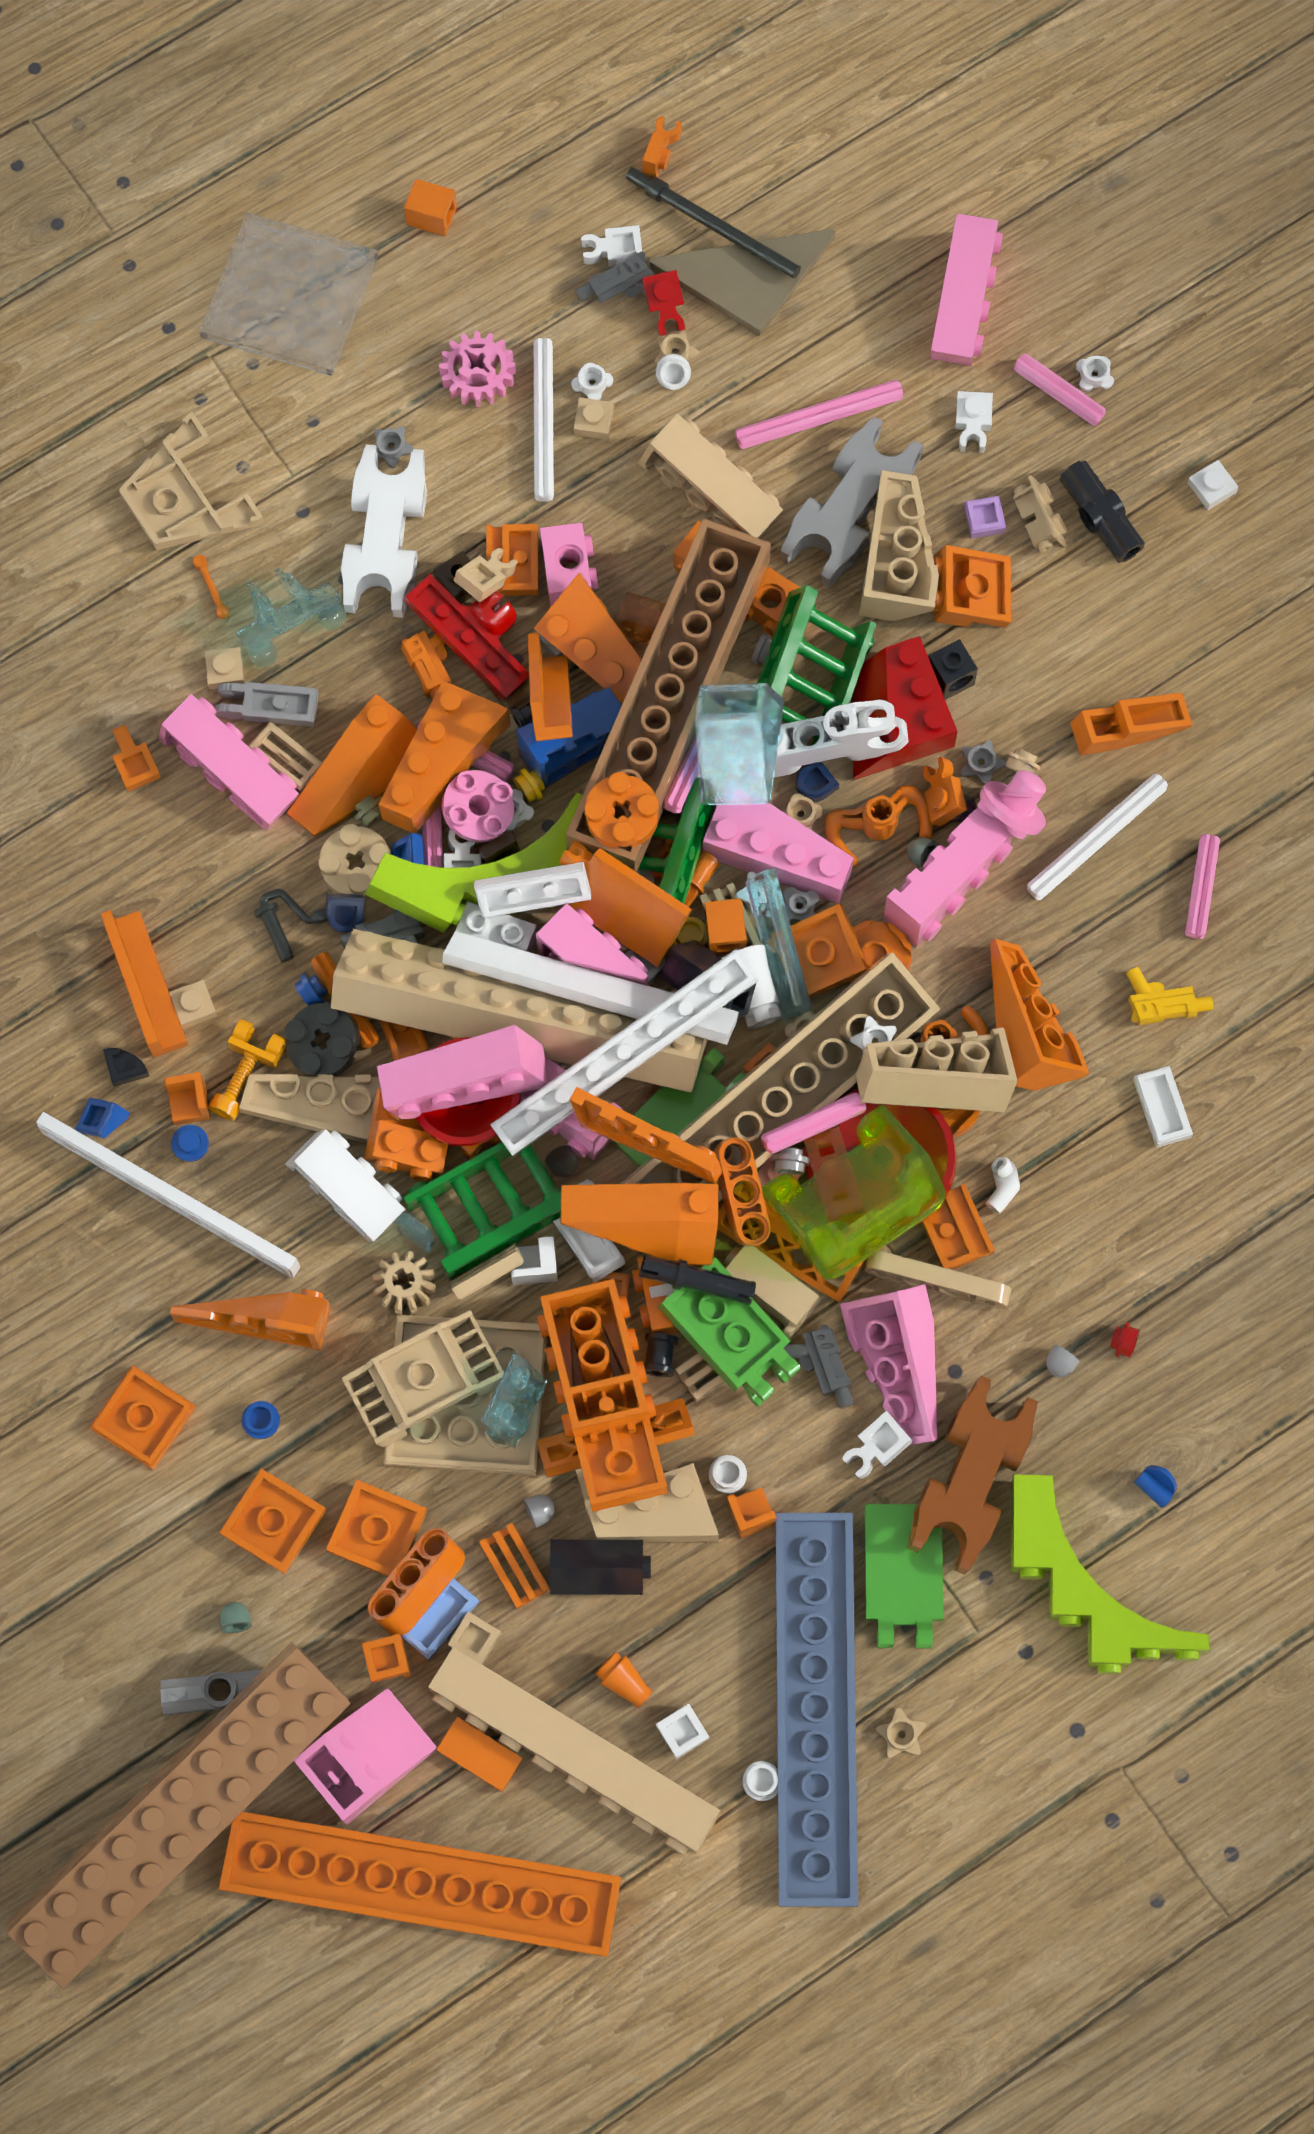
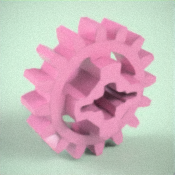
M475 331L473 339H469L465 333L461 334L462 342L460 344L451 340L449 342L451 352L443 351L441 354L443 363L439 364L440 375L443 376L441 377L442 385L444 388H449L450 397L453 399L461 395L463 405H466L470 399L475 400L476 407L481 406L483 399H487L491 405L494 404L495 394L504 398L506 396L505 386L513 387L512 375L516 374L515 363L512 362L514 361L512 350H506L505 341L502 339L495 344L493 333H489L485 339H482L479 331ZM458 362L460 369L458 370L459 375L456 376L454 370ZM498 362L501 365L499 375L495 373V369L497 368L496 364Z

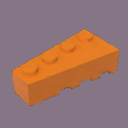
M443 680L379 802L382 820L411 833H416L442 804V797L449 783L461 772L468 771L479 757L482 758L488 752L493 741L511 725L509 709Z

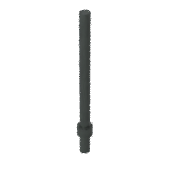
M634 167L628 170L626 179L644 189L646 195L657 202L664 201L791 278L795 279L799 275L801 266L669 189V184L658 177L651 178Z

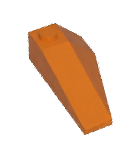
M375 694L350 723L291 806L287 816L316 837L352 815L355 806L372 794L375 799L381 795L383 796V792L386 791L417 731L415 726L404 714Z
M993 939L990 942L996 1028L1005 1029L1017 1077L1016 1087L1036 1091L1087 1076L1089 1070L1076 1038L1072 1032L1064 1033L1055 1018L1060 1012L1055 1003L1049 1004L1040 993L1038 988L1041 986V980L1020 945Z
M718 1184L561 1185L560 1224L627 1246L628 1249L639 1253L643 1252L675 1262L682 1259L687 1261V1265L711 1266L718 1226Z
M302 1289L301 1294L286 1292L171 1306L170 1315L174 1322L321 1351L331 1306L328 1299L323 1298L324 1294L314 1290Z

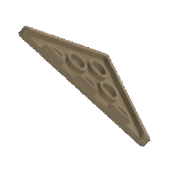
M827 229L759 241L801 266L800 273L795 279L736 244L652 258L650 268L659 274L677 270L680 287L760 336L834 240L836 231Z

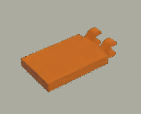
M574 841L570 849L564 851L559 863L561 865L584 862L591 889V900L568 903V905L574 910L580 908L585 911L593 920V925L609 933L617 941L658 967L665 959L670 946L674 943L692 909L601 848L592 854L581 843Z

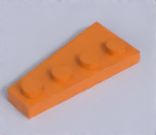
M578 1087L575 1088L569 1100L581 1127L710 1183H717L722 1169L718 1158H716L717 1155L713 1151L700 1145L694 1147L671 1132L663 1131Z

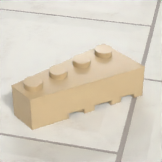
M678 413L649 443L637 463L645 470H648L651 466L654 467L662 475L660 481L671 490L674 486L684 490L688 503L697 510L704 512L710 510L714 513L712 515L713 522L759 538L783 511L779 506L778 499L767 490L762 491L753 482L752 476L746 469L741 466L736 467L726 458L725 451L717 443L708 442L700 434L698 426L688 418L683 419Z
M1004 1028L992 1029L990 1034L979 1036L976 1031L962 1032L960 1038L944 1039L942 1035L929 1036L926 1042L915 1043L912 1039L869 1043L866 1045L856 1073L861 1103L1005 1112L1017 1084V1077Z

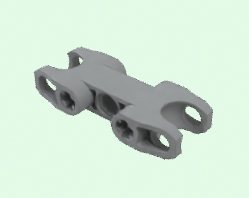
M876 417L869 420L863 428L851 436L839 453L833 465V471L844 478L825 505L813 498H808L793 518L790 531L780 550V559L789 564L803 549L808 547L823 549L828 554L829 560L823 567L820 583L828 588L854 566L870 540L871 533L861 528L860 525L876 504L881 471L913 475L923 454L924 445L917 441L911 442L900 455L887 457L880 454L874 445L880 438L883 421Z

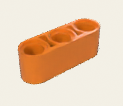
M739 1137L726 1139L715 1147L714 1153L717 1155L716 1158H718L722 1169L718 1181L731 1234L740 1245L757 1246L768 1239L771 1227L753 1151L750 1144ZM728 1145L738 1147L741 1152V1160L736 1166L730 1165L724 1158V1151ZM740 1181L746 1183L750 1189V1197L745 1203L737 1201L733 1195L734 1186ZM749 1218L755 1220L759 1225V1234L753 1240L747 1239L742 1232L743 1223Z
M433 1528L425 1532L371 1597L368 1604L370 1616L391 1636L407 1634L460 1571L465 1562L464 1551L443 1529Z

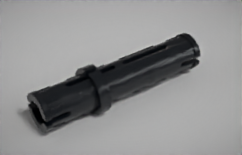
M647 1253L643 1257L645 1262L642 1261L639 1277L671 1284L672 1289L680 1290L683 1287L745 1303L746 1305H750L754 1297L756 1281H749L687 1265L686 1260L679 1259L675 1262Z

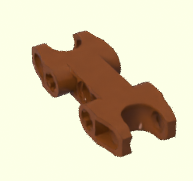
M980 1376L975 1381L966 1399L953 1415L945 1440L961 1447L946 1484L931 1477L927 1481L913 1512L912 1528L907 1549L918 1553L927 1542L933 1529H948L954 1533L960 1546L954 1570L964 1575L969 1572L979 1553L991 1539L1000 1517L1001 1509L985 1502L998 1468L1003 1466L1014 1472L1018 1469L1032 1438L1033 1422L1038 1401L1027 1397L1018 1408L1013 1420H997L987 1410L986 1397L991 1380Z

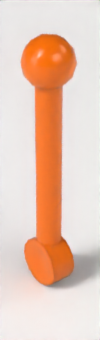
M197 555L193 558L194 567L200 570L217 607L216 615L221 619H226L229 616L230 610L227 606L223 605L206 568L208 565L207 558L204 555Z

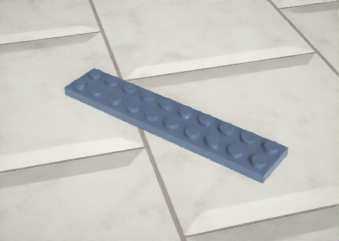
M776 1513L779 1907H858L853 1513Z

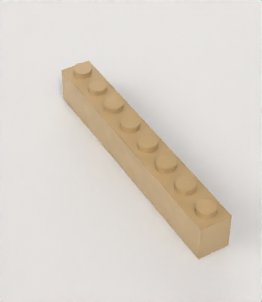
M454 1647L428 1686L429 1690L435 1694L432 1701L452 1713L456 1707L468 1714L465 1721L476 1729L485 1733L489 1727L499 1733L501 1737L498 1741L516 1753L521 1748L534 1755L531 1762L548 1773H552L554 1768L568 1776L565 1783L583 1794L586 1793L587 1789H590L600 1795L599 1804L617 1815L621 1809L635 1817L632 1821L633 1825L649 1835H652L657 1830L668 1837L665 1843L667 1846L686 1856L688 1851L694 1854L698 1853L720 1815L721 1810Z

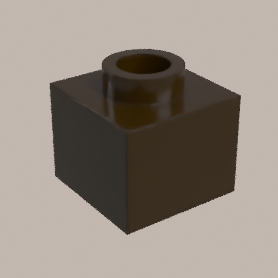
M463 551L433 570L435 579L460 604L473 597L454 581L456 571L470 562Z

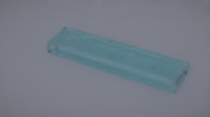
M767 869L747 879L745 883L761 945H765L770 974L780 1002L778 1006L782 1014L781 1020L785 1021L792 1020L812 1010L776 869Z

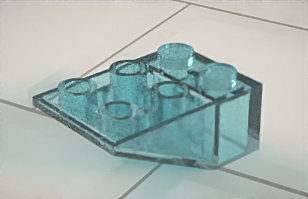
M767 683L704 685L699 687L695 730L701 803L703 805L770 803L784 698Z

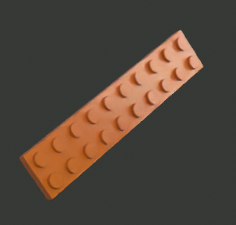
M241 1812L232 1821L219 1890L608 1958L622 1878L614 1875Z

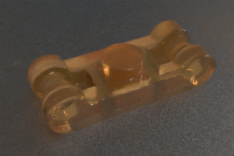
M839 1125L829 1128L826 1132L805 1139L804 1143L828 1222L840 1220L839 1216L852 1212L854 1216L865 1213ZM833 1145L834 1154L824 1157L820 1156L818 1149ZM848 1193L849 1198L834 1202L833 1196Z

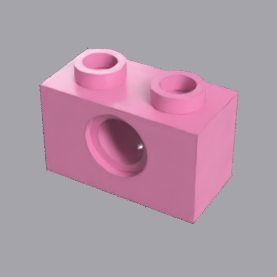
M583 523L540 528L550 607L580 572L587 580L591 589H598L596 567L589 568L587 558L594 556L591 535L584 536ZM566 561H574L578 563V565L572 569H567L561 566Z

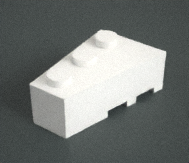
M325 1129L316 1132L285 1165L292 1171L296 1169L310 1183L309 1187L317 1195L320 1193L335 1208L334 1210L368 1242L375 1241L405 1210L399 1203L403 1198L392 1186L387 1183L382 1186L373 1177L376 1171L365 1159L359 1157L356 1160L346 1150L350 1145L337 1131L333 1130L329 1133Z

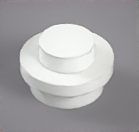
M666 355L660 359L656 366L657 380L667 389H680L690 379V365L681 355Z
M724 1455L718 1457L709 1468L710 1483L714 1489L721 1493H735L746 1482V1467L735 1456Z
M765 1761L751 1764L745 1770L742 1781L747 1795L757 1801H768L778 1794V1769L773 1764Z

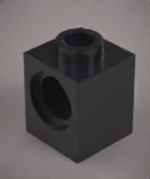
M960 639L928 655L945 700L975 685L978 668Z

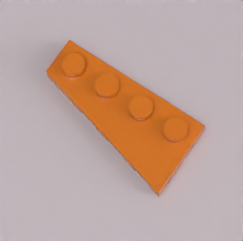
M580 572L533 629L604 689L610 688L616 698L623 704L641 663L642 656L632 646L627 635L614 621L606 606L596 596Z

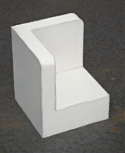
M553 1236L538 1238L539 1245L518 1247L524 1262L511 1271L513 1286L558 1282Z

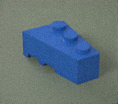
M607 688L600 692H592L584 699L571 704L573 737L536 741L533 722L516 729L519 757L530 772L534 770L538 774L545 788L549 787L601 755L621 709V703L611 689Z

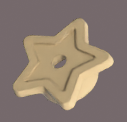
M685 331L679 334H671L667 337H657L661 351L655 359L656 365L664 356L673 354L672 351L675 349L679 351L678 355L683 356L687 361L699 355V351L689 345Z
M897 1708L891 1723L877 1726L876 1732L887 1740L888 1758H892L902 1751L920 1755L921 1750L917 1738L925 1729L926 1723L911 1721L901 1708ZM898 1732H905V1737L899 1738Z

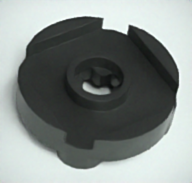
M316 1003L305 1007L285 1027L286 1049L290 1060L298 1069L311 1076L333 1074L334 1077L343 1073L352 1065L355 1059L353 1056L356 1048L360 1045V1031L354 1018L345 1011L332 1009L330 1003ZM320 1032L330 1034L331 1036L326 1041L328 1047L324 1050L322 1047L315 1045V1040Z

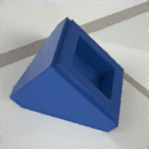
M90 1097L75 1130L82 1134L104 1139L126 1121L130 1113L116 1103Z

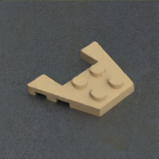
M193 412L187 414L178 430L174 434L170 433L163 441V446L151 459L147 458L119 489L123 501L156 550L253 528L265 523L262 514L248 493L243 494L218 510H214L180 460L210 442L208 434Z

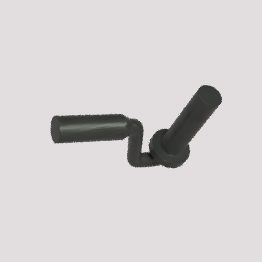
M278 888L261 896L259 901L260 907L254 911V915L256 918L263 919L281 963L293 959L294 954L275 913L279 910L278 903L268 902L280 897L304 923L309 925L322 924L327 922L325 917V907L315 910L308 916L283 889Z

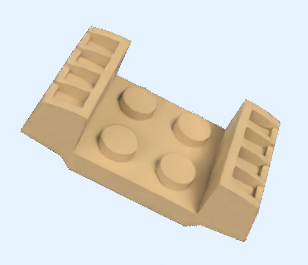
M471 1310L447 1322L439 1323L374 1357L365 1365L342 1377V1380L376 1445L386 1447L408 1436L406 1429L474 1393H477L480 1398L503 1384L506 1375Z

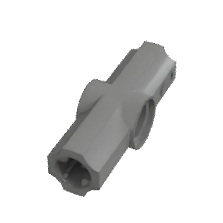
M262 1670L236 1673L215 1672L208 1676L160 1681L163 1715L210 1710L221 1711ZM220 1682L229 1684L231 1686V1693L227 1699L215 1701L211 1698V1689L214 1685Z

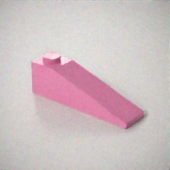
M925 1284L841 1303L840 1306L848 1340L854 1352L860 1351L869 1368L865 1373L870 1383L876 1382L885 1399L883 1403L884 1410L895 1419L913 1440L910 1445L938 1440L934 1319Z

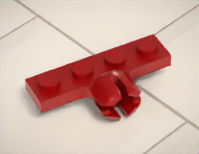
M429 574L405 596L404 602L505 702L529 680V672L499 642V638L516 622L517 614L509 601L500 608L499 601L504 596L497 591L481 602L476 600L472 605L464 606Z

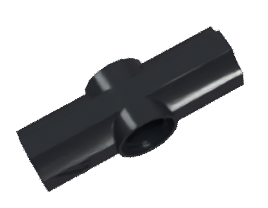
M1086 460L1077 461L1060 475L1059 480L1077 504L1080 518L1085 527L1092 534L1097 533L1118 563L1132 559L1144 548L1145 542L1125 516L1126 511L1121 499L1112 489L1107 490Z

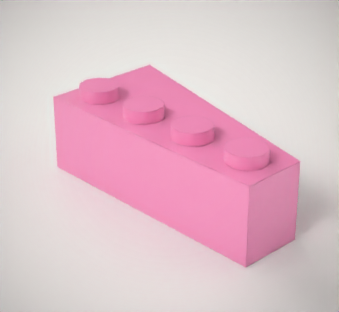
M963 214L956 215L930 359L972 366L973 356H981L984 335H978L980 321L987 322L991 301L984 300L987 287H994L997 267L991 266L993 253L1000 254L1003 233L997 232L998 220Z
M190 694L161 724L158 740L167 748L171 743L175 744L181 760L190 767L200 765L204 769L203 775L213 787L221 792H224L226 789L232 792L229 796L232 803L267 831L296 801L299 794L295 790L297 785L284 772L277 774L268 765L270 760L257 747L250 749L241 740L243 735L230 722L222 723L215 716L217 713L216 709L206 699L201 697L198 700Z
M728 777L703 840V851L712 854L721 863L746 872L753 871L758 876L766 879L777 878L779 880L778 883L795 887L803 892L813 890L817 892L820 898L837 904L842 899L852 873L854 857L730 777Z
M977 807L950 834L947 839L950 845L947 848L943 845H938L924 863L923 868L925 869L922 872L915 868L906 877V882L900 892L895 888L887 895L883 920L894 924L904 932L908 941L916 948L924 939L927 942L931 941L942 927L939 922L948 913L951 916L957 913L966 901L963 896L970 888L973 887L977 890L988 878L990 873L987 870L995 861L1001 864L1013 849L1011 846L1013 835L1008 832L1006 825L996 817L986 815Z
M516 1025L377 1066L384 1109L400 1119H412L425 1112L537 1090L549 1083L543 1045Z

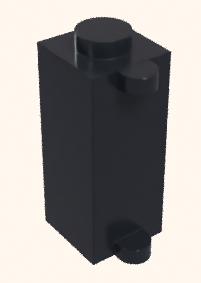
M697 940L670 946L665 958V966L661 978L677 990H680L722 960V958ZM756 983L723 1006V1008L739 1012L737 1023L741 1016L748 1014Z
M551 1539L549 1563L550 1594L643 1595V1579H651V1556H643V1540Z

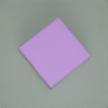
M999 496L964 501V511L971 539L1006 532V524Z

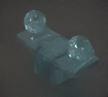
M279 568L275 569L274 572L281 586L287 591L292 602L277 610H274L269 598L253 582L247 583L252 596L255 622L240 629L235 634L238 640L249 650V657L253 664L258 667L272 665L276 661L278 652L275 644L270 639L292 629L318 614L319 623L328 630H336L344 624L346 612L343 606L338 603L342 598L330 583H325L309 592L289 572L284 573Z

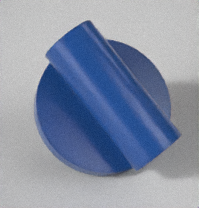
M1156 1465L1147 1466L1133 1482L1161 1508H1164L1170 1502L1177 1490V1483L1172 1474L1167 1469Z

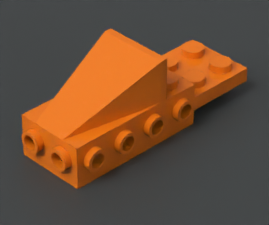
M611 1279L540 1296L544 1314L537 1316L541 1337L550 1338L552 1347L545 1348L549 1370L557 1369L560 1380L553 1382L558 1404H566L568 1414L561 1415L566 1438L574 1437L592 1512L668 1494L650 1418L656 1416L652 1395H644L641 1384L648 1383L643 1361L636 1362L633 1351L639 1350L634 1327L627 1329L624 1319L631 1317L626 1295H618L615 1280Z

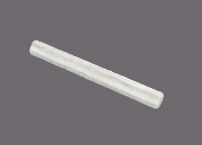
M538 338L534 341L535 499L539 502H549L554 498L553 346L549 338Z
M1157 773L1150 776L1032 879L1027 885L1030 895L1036 900L1043 899L1162 795L1167 789V782Z

